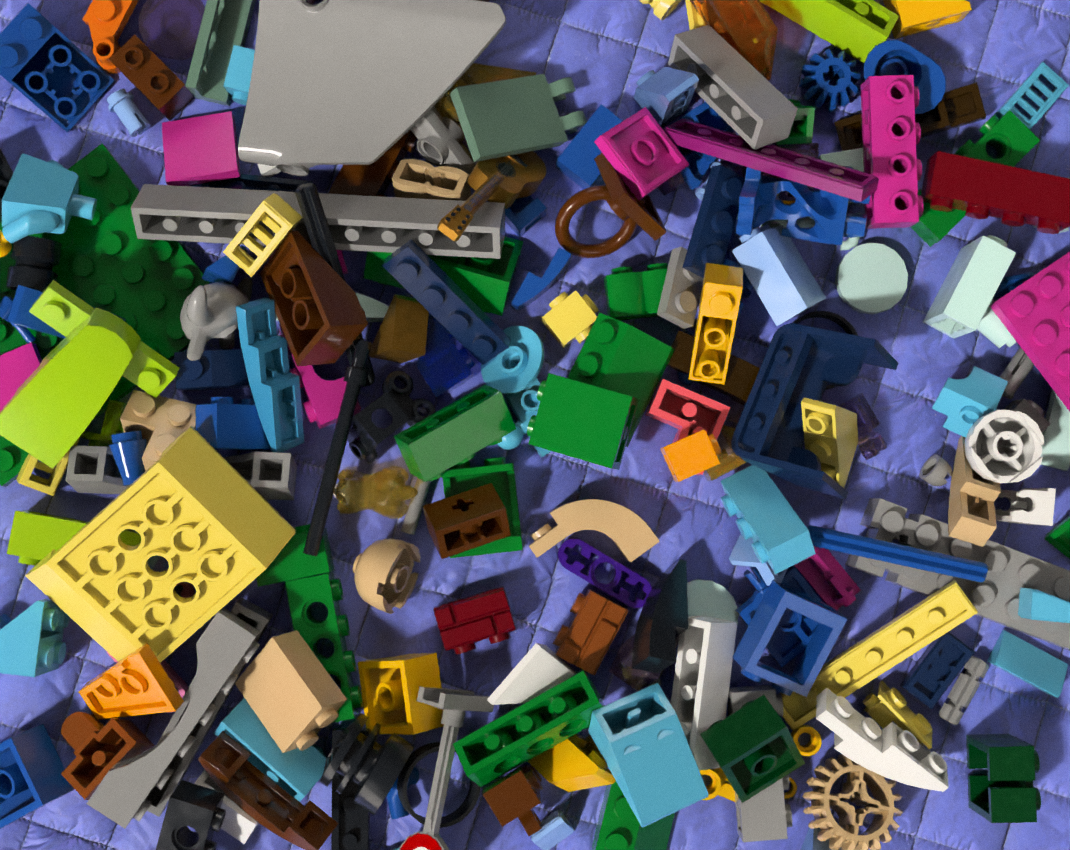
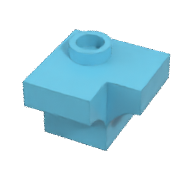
M974 366L967 378L952 379L948 377L932 409L947 415L943 425L944 428L966 438L968 430L977 419L996 410L1008 381Z

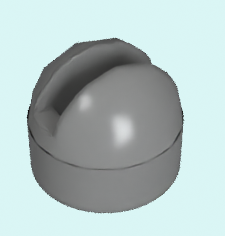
M936 454L924 463L919 476L930 485L942 486L947 483L944 479L945 476H952V469L946 460Z

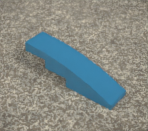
M264 297L236 306L240 344L258 416L271 451L281 453L304 443L300 379L298 375L289 372L287 340L285 337L277 335L274 300Z

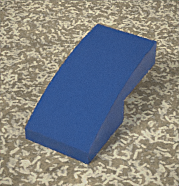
M559 247L542 278L528 272L511 302V307L519 311L543 295L563 273L571 260L572 254Z

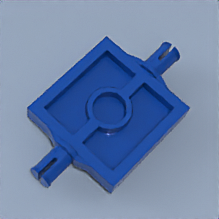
M794 566L789 567L781 584L822 602ZM749 567L751 571L747 569L744 572V575L756 590L752 597L735 610L747 626H749L769 587L765 584L756 567ZM786 608L765 649L776 663L783 668L793 658L804 653L819 622Z

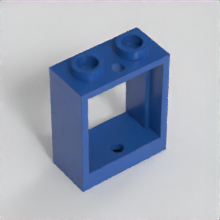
M772 580L733 658L742 667L740 672L747 678L759 683L763 678L772 682L771 686L785 695L791 696L795 692L807 697L848 619L835 608ZM786 608L819 622L792 676L758 662Z

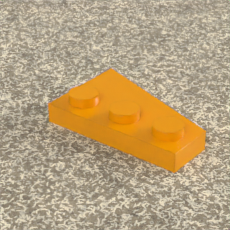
M148 643L88 681L79 691L97 720L174 712L184 702L175 688L174 682L168 677Z

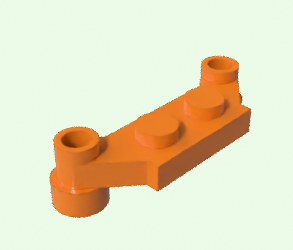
M92 0L82 19L90 28L93 53L96 61L107 73L117 74L121 72L109 58L121 48L118 44V39L139 0Z

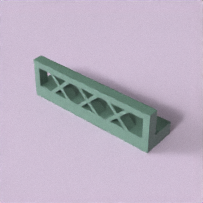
M207 0L185 85L195 98L226 106L230 105L232 96L223 85L233 46H245L256 0Z

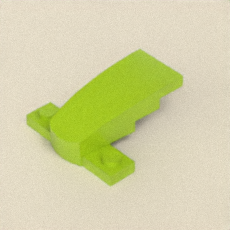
M53 280L34 302L29 312L64 335L65 338L42 360L39 367L17 389L11 400L0 411V435L53 469L94 419L122 376L154 398H157L177 376L179 367L143 343L135 330L123 319L108 311L93 308Z

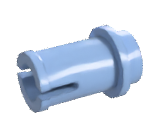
M119 89L107 98L109 103L108 109L110 112L117 114L131 137L137 136L136 131L140 135L151 124L133 102V94L131 92L127 93L125 89Z

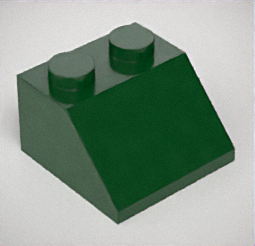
M764 694L755 700L745 703L741 709L724 720L713 723L708 730L700 734L742 803L805 764L787 726Z

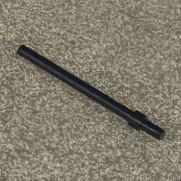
M357 340L351 367L346 368L343 381L347 383L303 553L318 556L360 388L365 386L368 372L365 371L372 343L365 340Z

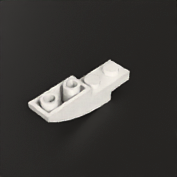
M825 688L817 695L816 719L834 732V749L872 772L906 785L942 792L949 788L945 760L937 752H931L920 744L911 732L903 731L893 722L881 730L873 719L864 717L852 707L846 698L837 696L828 688Z

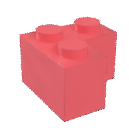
M662 379L658 383L645 415L678 429L672 443L704 429L707 435L713 434L717 440L731 407ZM704 471L695 475H703Z

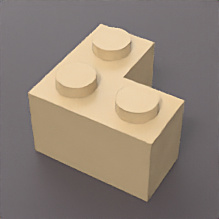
M133 390L120 421L124 433L142 431L143 439H147L146 449L142 456L145 471L159 460L163 451L190 426L196 430V404L159 395L157 398H154L146 392Z

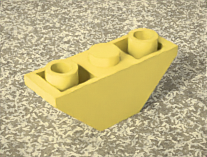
M804 397L801 401L805 449L812 451L818 456L821 462V471L845 488L858 444L857 413L836 405Z

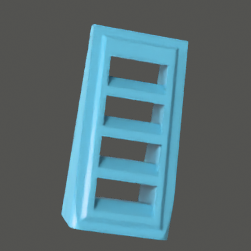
M1042 62L998 109L995 115L1000 118L1010 110L1024 125L1031 129L1069 85ZM1040 75L1055 87L1053 92L1038 79ZM1032 84L1047 97L1045 101L1030 88ZM1024 94L1027 95L1039 107L1035 109L1022 96ZM1017 103L1031 116L1029 118L1025 117L1014 105Z
M1021 587L1018 615L1021 618L1070 623V602L1037 589Z

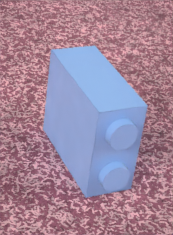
M767 224L761 228H754L751 235L741 236L739 240L742 244L733 249L732 252L774 323L778 326L826 299L791 238L781 236L784 226L780 225L771 228Z

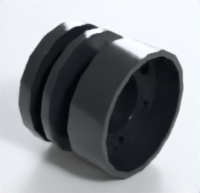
M360 713L358 718L343 730L325 760L323 776L319 782L328 787L335 773H339L344 778L335 792L342 794L354 782L359 786L353 803L375 815L402 771L415 745L395 733L383 745H380L376 740L380 733L381 725L376 723L368 737L360 732L369 717Z

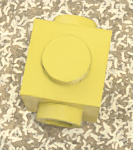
M574 291L569 296L566 292L561 293L549 303L551 310L542 317V323L564 349L574 340L581 344L587 339L597 318L595 313L599 310L587 294L581 297L577 291Z

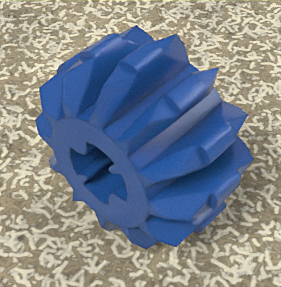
M830 48L824 51L822 57L815 53L809 59L810 64H804L801 73L805 77L799 81V87L809 89L803 98L807 101L814 97L816 99L815 109H820L823 103H826L829 112L836 109L837 103L842 107H846L850 103L849 97H854L858 93L859 88L855 83L861 79V74L851 71L856 66V60H851L848 63L843 61L845 51H841L836 58H834ZM826 75L831 76L830 80L824 81ZM833 79L836 81L834 86L828 84Z

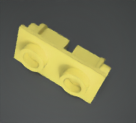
M880 681L878 696L870 693L863 700L862 703L866 706L865 711L882 728H885L894 721L903 731L911 732L920 744L923 743L928 749H931L933 734L931 724L920 713L915 714L907 706L906 699L900 691L894 687L890 689L883 681Z

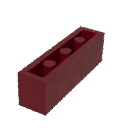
M937 151L927 160L921 196L923 202L930 203L931 209L944 212L952 211V208L966 211V216L976 219H986L988 216L1001 218V223L1008 226L1018 227L1023 226L1025 223L1037 226V231L1047 234H1058L1061 230L1070 226L1069 178Z

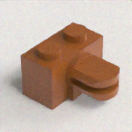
M75 712L69 715L63 722L61 734L75 750L73 753L77 757L61 775L84 800H89L105 775L117 762L133 758L152 748L154 744L131 720L112 717L104 726L96 719L94 714Z

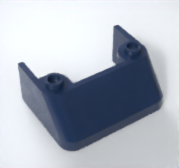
M795 323L783 325L775 332L732 436L731 447L733 452L742 460L792 484L846 499L848 492L829 475L821 471V462L818 456L812 451L802 448L804 444L801 401L804 397L821 401L827 384L834 386L849 385L858 377L863 363L893 370L897 369L899 363L877 339Z

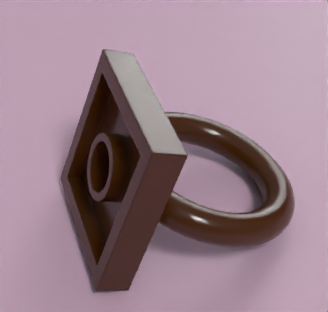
M603 153L594 160L606 185L589 187L574 194L561 207L555 221V234L559 244L567 252L582 258H599L617 251L630 240L637 225L655 241L667 232L649 194L638 201ZM606 200L615 214L624 221L620 230L608 240L600 243L584 244L576 241L569 231L573 215L590 202Z

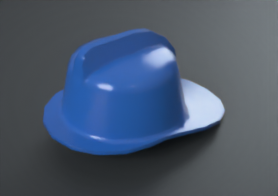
M888 40L876 45L867 55L864 63L865 80L869 76L914 75V86L919 88V105L915 109V114H923L934 109L942 100L946 90V78L941 67L934 60L910 45L899 40Z

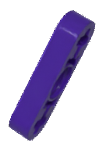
M570 538L559 546L558 560L565 569L629 607H643L652 590L651 584L647 579L580 539ZM576 544L582 547L580 554L587 559H590L591 553L598 555L590 564L587 575L581 572L585 567L581 562L575 560L572 565L566 562L568 558L566 553H564L566 547L573 549ZM607 562L614 567L615 576L612 581L600 583L596 580L594 570L598 564ZM622 571L628 573L624 581L634 586L638 581L643 584L641 590L645 595L642 599L636 597L633 601L629 600L630 593L621 586L618 593L612 591V588L619 583Z

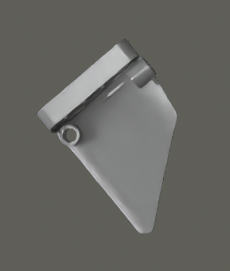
M260 0L251 81L238 143L240 160L276 166L278 170L295 176H307L309 168L316 165H370L376 162L444 96L500 33L506 24V17L500 5L477 0H323L317 5H313L316 0Z

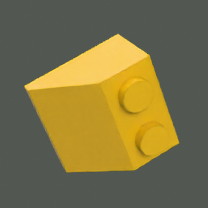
M413 653L358 662L364 715L369 717L366 721V728L370 729V733L376 723L381 725L379 734L415 735L443 727L444 724H441L443 710L417 701L419 686L442 688L437 653Z

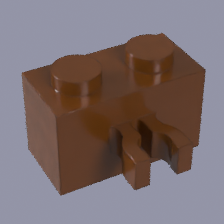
M523 763L483 786V796L501 826L503 827L518 817L528 836L542 829L541 821L533 810V807L541 803L540 790L543 787L540 782H542V778L530 763L527 765Z

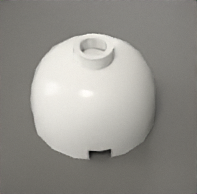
M1006 409L995 410L977 419L968 430L965 439V455L971 468L984 479L996 483L1020 482L1030 477L1041 465L1044 436L1038 424L1027 414Z

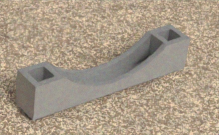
M73 445L70 448L65 481L78 493L121 494L130 486H123L122 477L110 447ZM251 452L243 455L223 457L264 499L294 500L297 465L291 453Z
M224 607L219 610L196 643L198 663L195 686L189 705L178 725L154 747L133 758L117 762L105 775L86 804L124 829L133 818L140 821L152 804V801L147 797L154 786L161 790L174 772L169 765L176 754L183 758L196 740V738L190 735L198 723L205 726L217 709L212 702L219 691L226 695L239 677L233 672L241 660L248 663L260 646L259 643L254 641L260 631Z

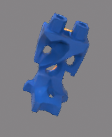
M747 167L745 182L739 197L736 234H739V236L751 235L754 228H759L760 225L768 220H788L787 226L782 228L781 236L842 245L843 237H864L867 214L847 212L848 202L869 204L870 196L859 202L823 190L814 191L807 187V185L784 178L764 176L761 171ZM779 192H790L796 200H780ZM810 217L815 220V225L810 228H801L797 224V220L800 218Z

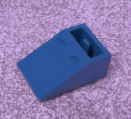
M26 3L0 32V75L67 133L115 81L29 3Z

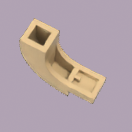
M585 499L566 503L549 512L557 525L551 528L547 523L530 536L534 541L529 544V547L538 558L574 532L595 530L611 538L627 561L631 563L660 541L647 523L630 509L606 500Z

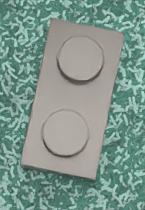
M678 247L672 249L657 315L685 329L694 325L704 278L682 268L687 249Z

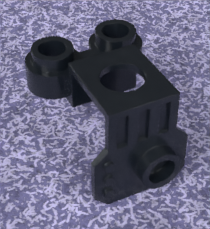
M403 371L391 372L382 384L383 395L352 418L347 440L350 442L349 447L352 453L359 460L372 464L378 457L375 448L379 443L399 428L402 429L406 425L411 427L436 413L434 405L429 400L419 398L413 401L409 397L413 390V381L407 373ZM394 380H401L405 384V388L400 389L396 387ZM417 407L426 409L428 416L419 415ZM385 409L392 417L391 425L387 428L375 426L371 418L373 411Z

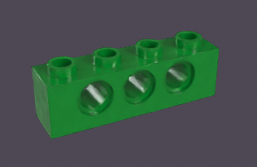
M1009 110L1000 118L994 114L979 128L983 135L975 143L969 139L954 154L1014 167L1040 139ZM986 145H991L996 149L998 153L997 159H993L987 154ZM921 189L918 190V195H921ZM923 202V214L919 217V222L910 227L931 247L939 242L965 216L966 211L953 208L952 211L948 212L937 211L930 208V203Z
M333 572L285 581L293 630H297L326 671L340 679V690L347 698L344 704L337 710L339 715L332 723L354 719L359 713L358 708L363 707L360 687L353 685L351 672L356 671V661L353 650L347 651L345 636L350 635L347 615H341L338 601L343 600L341 581L339 578L334 579ZM314 602H321L326 605L328 616L325 621H317L312 617L311 606ZM320 638H328L333 642L335 651L332 656L325 657L318 652L317 642Z
M581 671L453 743V746L467 777L482 787L588 728L592 711L605 705L593 682L584 671Z

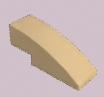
M961 436L957 445L951 477L948 534L950 537L984 547L997 528L994 502L1001 493L1000 483L982 478L971 468L965 455L966 438Z

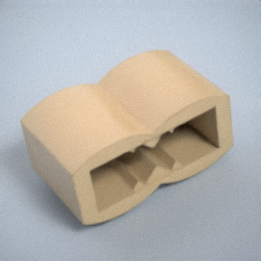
M403 159L400 161L392 177L395 197L466 201L471 196V189L468 184L469 174L455 167H434L422 160Z

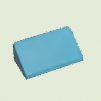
M1002 630L987 660L990 664L1050 696L1059 698L1062 692L1068 664L1005 630Z

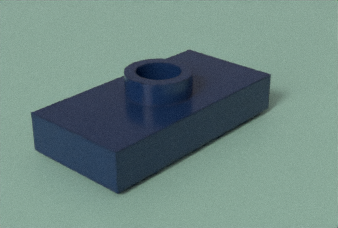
M947 632L930 644L900 686L925 706L932 709L975 651L953 634Z

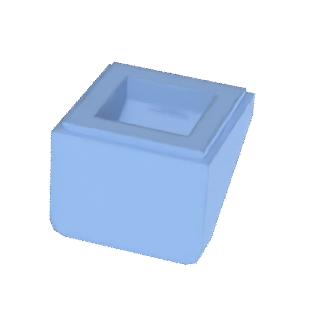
M557 809L541 821L542 829L532 834L531 839L542 850H550L571 835L574 829L562 811Z

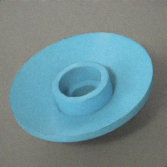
M511 326L502 330L511 339L509 348L485 364H481V374L486 385L501 391L505 395L514 394L527 388L538 376L543 365V343L533 330L525 326Z

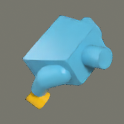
M22 153L2 198L3 228L2 231L0 230V258L6 256L11 251V243H15L28 235L45 232L65 233L72 216L93 220L97 199L78 194L79 176L77 173L67 170L55 160L46 162Z

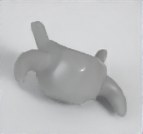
M249 277L242 279L238 286L224 281H217L204 286L199 285L187 296L180 313L182 330L190 340L187 349V358L189 360H199L203 355L206 342L212 338H219V344L223 350H232L234 348V331L238 329L236 306L250 301L252 280Z

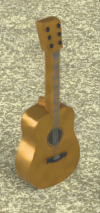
M534 151L478 161L468 177V184L475 192L461 206H455L441 219L437 226L438 230L451 240L458 241L473 219V215L486 201L505 203V209H508L516 199L532 195L547 173L545 163Z

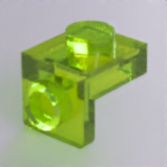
M109 399L101 434L85 430L80 436L81 438L89 439L88 446L109 447L112 444L111 435L124 433L120 418L127 403Z

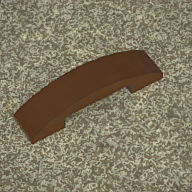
M222 731L198 758L213 781L242 810L276 835L305 850H319L339 823L310 800L305 806L247 761L251 753Z

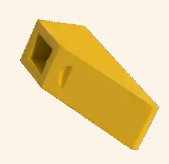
M706 263L688 380L725 385L743 289V268Z

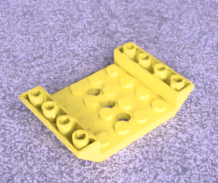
M190 426L163 451L159 460L57 551L53 549L25 576L118 662L148 643L161 663L263 573L296 533V530ZM125 529L136 530L141 536V542L135 546L126 545L122 542L120 533ZM152 556H162L168 561L169 568L163 572L153 571L148 566L147 560ZM180 582H189L195 587L196 593L191 597L184 598L176 593L175 586Z

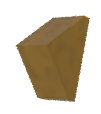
M395 294L371 345L369 356L398 363H404L424 356L426 352L429 312L415 298Z

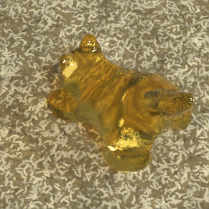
M391 466L383 468L374 474H366L351 469L341 470L338 474L339 482L336 484L333 493L339 502L337 509L341 514L373 510L383 517L396 519L405 516L408 511L405 500L417 496L418 491L409 485H405V482L409 479V474L404 468Z

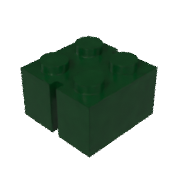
M1010 734L966 735L967 767L969 769L988 768V774L968 775L969 808L991 823L1037 822V811L1041 808V796L1038 788L1033 787V780H1035V773L1039 772L1040 761L1034 746Z

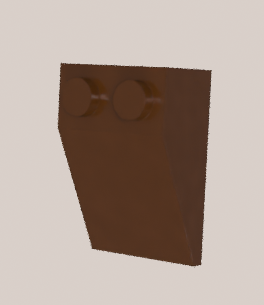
M290 231L260 272L269 298L274 300L276 315L297 366L335 363L368 325L365 312L353 289L298 231Z

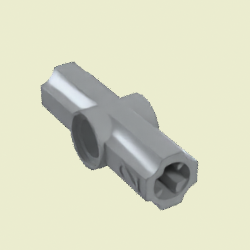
M433 106L410 129L419 140L417 142V149L425 160L434 165L455 167L470 175L477 162L473 161L471 153L462 143L464 134L453 120L442 117Z

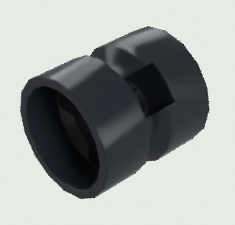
M26 236L12 243L10 257L15 260V264L8 267L6 288L17 290L18 285L43 292L53 280L57 282L58 275L52 269L60 263L62 244L57 241L33 236Z

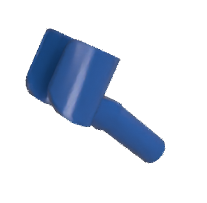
M4 296L0 300V317L5 321L8 319L14 300L9 296ZM9 322L17 329L27 343L36 341L35 337L26 327Z

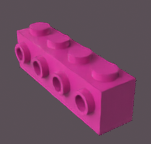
M914 75L869 76L861 84L864 173L879 178L877 190L870 195L869 204H865V214H867L866 229L910 227L918 223L919 217L923 214V198L921 195H918L917 182L920 181L922 176V163L920 159H917L916 145L919 144L921 138L920 124L915 123V109L919 105V88L914 86Z

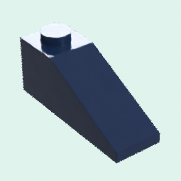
M242 349L204 350L201 358L195 361L187 358V352H174V363L179 367L175 377L176 389L188 392L250 387ZM288 355L290 370L292 369L290 356Z

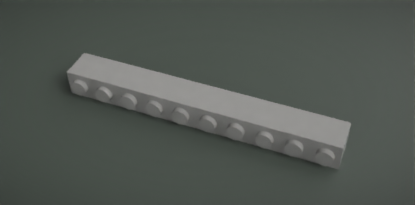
M144 184L131 206L137 239L230 244L263 200L273 193L279 195L301 216L302 213L295 192ZM318 193L336 250L393 253L412 239L427 255L501 258L505 238V203L485 202L473 215V219L459 240L453 241L440 232L437 226L441 219L455 206H461L465 201ZM302 216V219L292 231H298L312 246ZM262 221L259 222V224L263 226L269 233H271L273 236L276 235V233H274ZM252 233L249 234V235H250L253 239H255L261 246H266V245H265L262 241H260L254 234H252Z

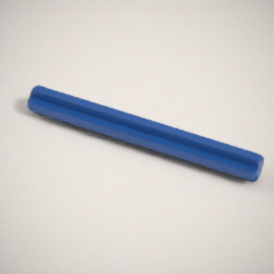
M813 525L807 526L813 546L976 582H984L987 576L988 566L983 562Z

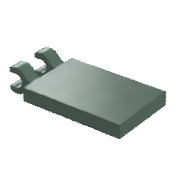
M545 74L456 87L450 92L474 162L561 146L568 141L566 135L576 133L578 131L577 127L584 126L587 122L583 111H576L559 117L555 102L566 99L565 94L576 91L571 77L562 78L548 84Z

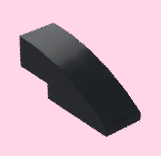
M679 560L663 572L643 605L634 637L632 669L660 673L676 662L675 638L688 629L687 561Z

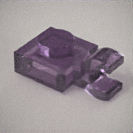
M863 393L837 405L857 413L858 446L866 460L878 455L879 451L887 448L884 438L873 430L880 423Z

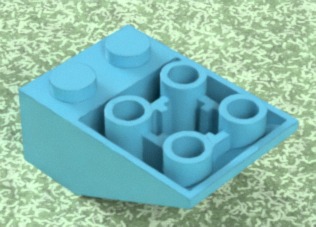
M658 683L592 711L588 732L642 828L709 796L678 716Z

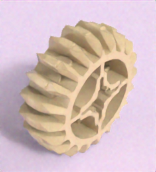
M843 754L838 755L837 760L833 757L826 759L825 767L821 765L814 769L817 778H808L806 781L813 791L805 792L802 796L804 799L811 801V806L804 808L803 812L808 815L813 814L815 819L810 821L808 827L811 829L820 827L821 830L817 837L819 841L830 839L829 849L839 850V848L842 850H880V841L887 843L892 840L888 830L894 831L900 827L893 820V817L901 816L903 813L902 810L894 807V802L902 798L900 794H892L891 788L895 787L896 781H886L885 777L862 767ZM847 774V781L843 783L841 792L830 794L834 782L841 775ZM866 785L871 790L874 799L868 795ZM850 798V801L852 803H856V806H861L864 808H859L855 810L854 806L849 805L848 802H843L841 800H846ZM830 808L837 813L839 825L833 818ZM867 814H875L870 827L858 835L859 826H863L864 817Z

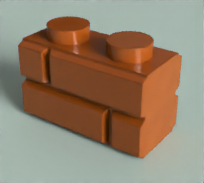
M588 589L585 595L580 592L578 593L570 608V612L575 615L569 627L562 624L552 644L558 646L555 651L558 657L595 676L628 613V609Z

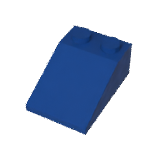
M44 724L0 743V829L74 790L72 785L61 775L65 768Z

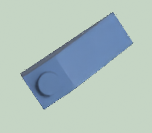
M664 67L657 73L651 70L637 81L638 87L636 88L634 99L642 109L646 107L661 128H664L687 111L699 78L695 73Z

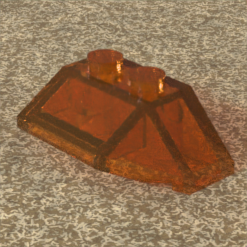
M690 0L706 25H710L768 81L771 80L778 28L760 0Z

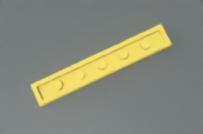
M956 580L951 581L825 663L807 697L795 692L791 696L780 692L779 694H781L783 700L782 717L793 731L816 717L817 695L825 688H828L837 696L844 698L977 614V609Z

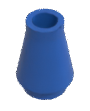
M142 431L111 435L112 444L109 447L121 474L123 486L131 485L145 472L142 456L146 449L147 439H143Z

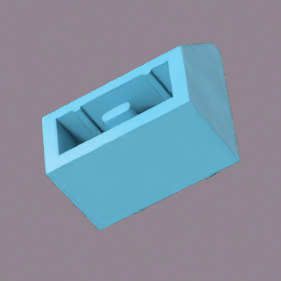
M50 598L36 601L0 629V673L36 677L58 669L59 664L63 663L66 654V644L62 642L63 631L68 626L70 617Z

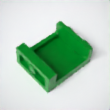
M548 373L547 380H543L538 389L537 400L540 401L537 415H533L528 424L527 435L530 436L528 444L619 470L639 399Z
M506 457L484 459L485 466L470 468V461L457 463L449 468V470H446V473L442 476L445 498L492 483L506 508L511 536L450 556V558L523 550L514 464H506Z

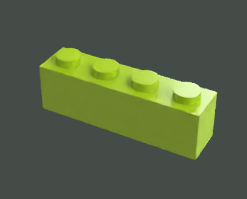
M759 0L761 3L771 7L791 21L796 22L865 63L868 53L876 45L887 40L899 15L874 0Z
M28 510L15 511L7 554L19 556V563L36 566L53 549L56 551L60 549L88 521ZM125 529L120 533V538L126 545L135 546L141 542V536L136 530Z

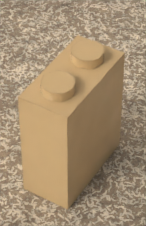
M297 630L272 637L235 682V685L282 753L297 748L303 751L312 746L319 739L317 733L338 717L337 710L347 700Z

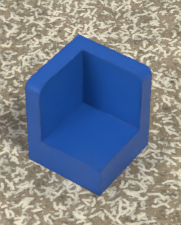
M531 196L518 198L510 208L505 209V222L520 238L546 216L547 208L538 197L536 199H533Z

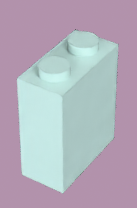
M983 235L962 247L923 323L954 339L976 331L1016 252L1007 248L1008 244L1004 240L992 235L987 237Z

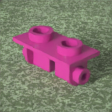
M814 546L816 554L794 566L825 604L836 610L843 605L844 607L851 605L856 600L855 595L861 589L828 549Z

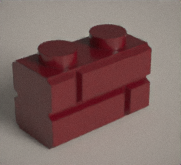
M504 586L433 608L446 651L454 649L455 654L476 649L475 642L489 638L490 644L511 638L510 631L516 630Z

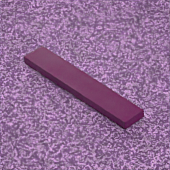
M682 118L663 129L674 145L855 201L862 202L877 190L879 181L877 176L770 144L754 150L740 135Z

